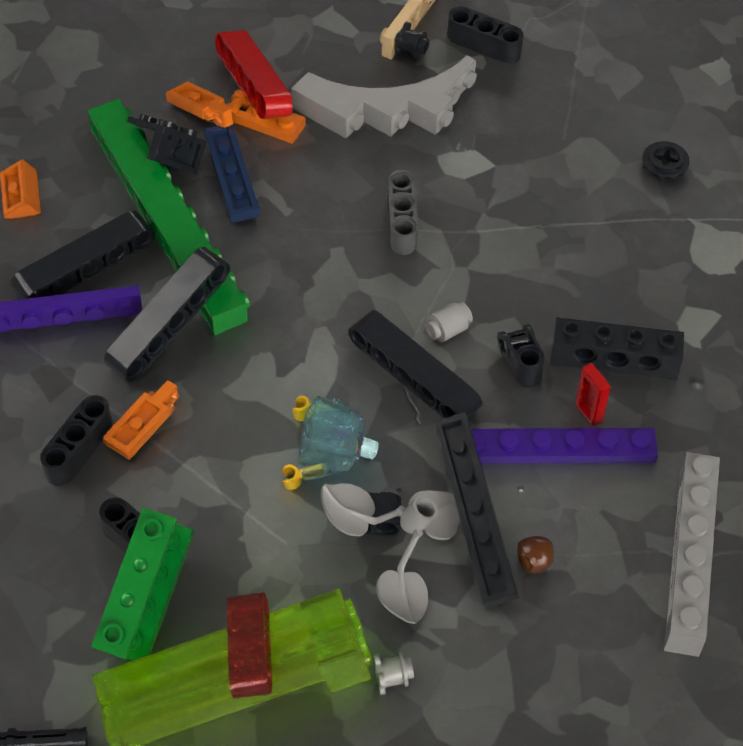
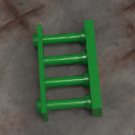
M144 507L142 508L91 645L92 648L147 665L195 530L176 524L177 518Z

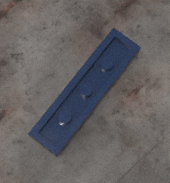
M233 125L226 128L220 126L205 128L204 137L207 141L206 144L230 222L260 217L259 206Z

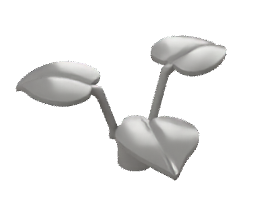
M325 483L321 489L322 505L328 519L339 531L350 536H363L367 532L369 524L376 525L399 516L402 529L407 533L413 534L398 564L397 572L393 570L383 572L377 580L376 592L380 602L389 612L407 623L416 624L425 614L428 604V590L424 580L418 573L404 572V568L418 539L423 535V530L428 536L437 540H448L457 533L460 525V516L454 494L444 491H420L410 498L406 508L399 506L394 511L379 517H372L375 513V504L370 494L364 489L347 483Z

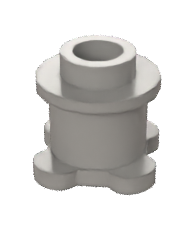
M401 651L397 652V656L380 659L378 653L373 654V667L380 695L386 694V687L401 684L404 687L409 686L408 679L414 678L410 657L404 658Z

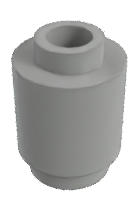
M451 302L427 315L425 330L431 339L443 343L467 330L469 324L473 322V316L469 307L464 302Z

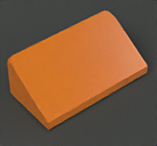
M22 159L1 171L0 181L4 218L12 219L40 214L41 206L36 169Z

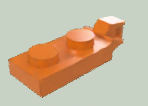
M189 81L166 92L167 102L206 121L213 120L216 126L223 128L234 124V121H232V108L225 104L223 97Z
M167 380L156 393L150 391L148 394L144 392L103 436L104 444L130 460L175 409L173 404L180 396L178 394V386Z

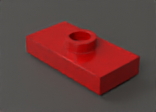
M593 363L582 367L575 405L594 427L603 422L611 385Z

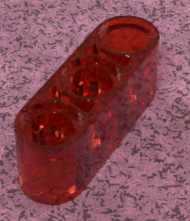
M266 593L229 596L227 598L229 684L232 697L238 699L272 694L273 683L270 616Z

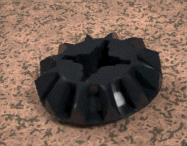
M667 141L655 142L649 145L642 157L643 168L649 170L650 176L659 175L660 180L664 177H669L673 181L676 176H683L689 166L687 152L681 146ZM665 156H668L669 163L665 166L662 164V161L665 159Z

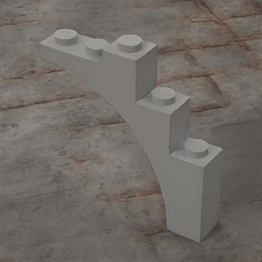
M466 55L453 67L435 77L415 84L392 88L348 86L326 80L308 72L291 88L293 109L344 138H347L354 130H359L363 122L391 137L399 128H404L408 120L436 135L443 127H447L454 117L453 105L458 101L460 94L466 88L473 86L477 77L475 73L476 60Z

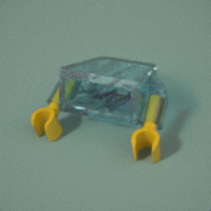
M303 395L296 398V407L292 408L293 417L297 421H304L298 464L302 465V467L298 469L292 464L283 467L282 473L285 477L294 475L291 479L282 481L286 489H297L301 485L303 478L305 481H310L348 471L360 456L371 460L375 458L378 450V441L363 437L364 418L354 413L341 399H325L317 396L312 402H309V399Z

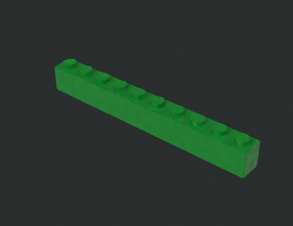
M118 98L87 110L91 132L144 220L155 232L156 240L175 271L177 272L186 260L201 247H206L222 259L218 248H212L209 244L210 239L204 226L199 227L196 223L197 218L193 208L190 205L186 207L179 186H173L171 183L172 179L168 168L165 165L161 166L159 162L147 159L150 147L147 144L143 128L127 122L128 116L134 117L129 107L125 108ZM231 269L225 282L199 310L214 336L248 322L247 308L250 307V302L246 293L243 290L239 291L236 287V279Z

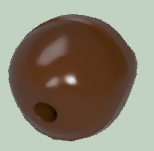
M530 536L518 543L517 554L523 570L531 574L543 572L551 566L554 549L552 542L548 538Z

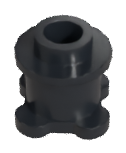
M405 22L395 38V54L401 55L403 51L411 53L414 58H419L421 54L424 55L427 52L430 40L427 38L425 31L419 33L411 30V23Z

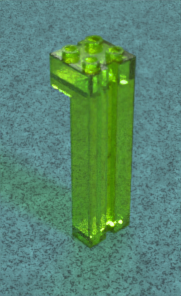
M338 588L93 674L92 678L97 700L101 705L103 713L101 717L107 742L111 746H140L324 680L330 692L333 693L372 679L368 666L373 665L374 662L369 647L366 644L364 632L352 599L344 600L341 590Z

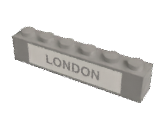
M686 452L680 470L664 651L699 657L706 641L720 457Z

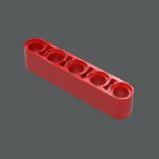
M246 30L217 32L215 37L217 54L261 119L290 116L293 111L291 95Z

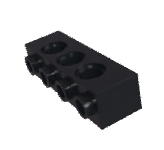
M557 317L550 365L582 368L593 363L599 371L677 380L683 360L684 332Z

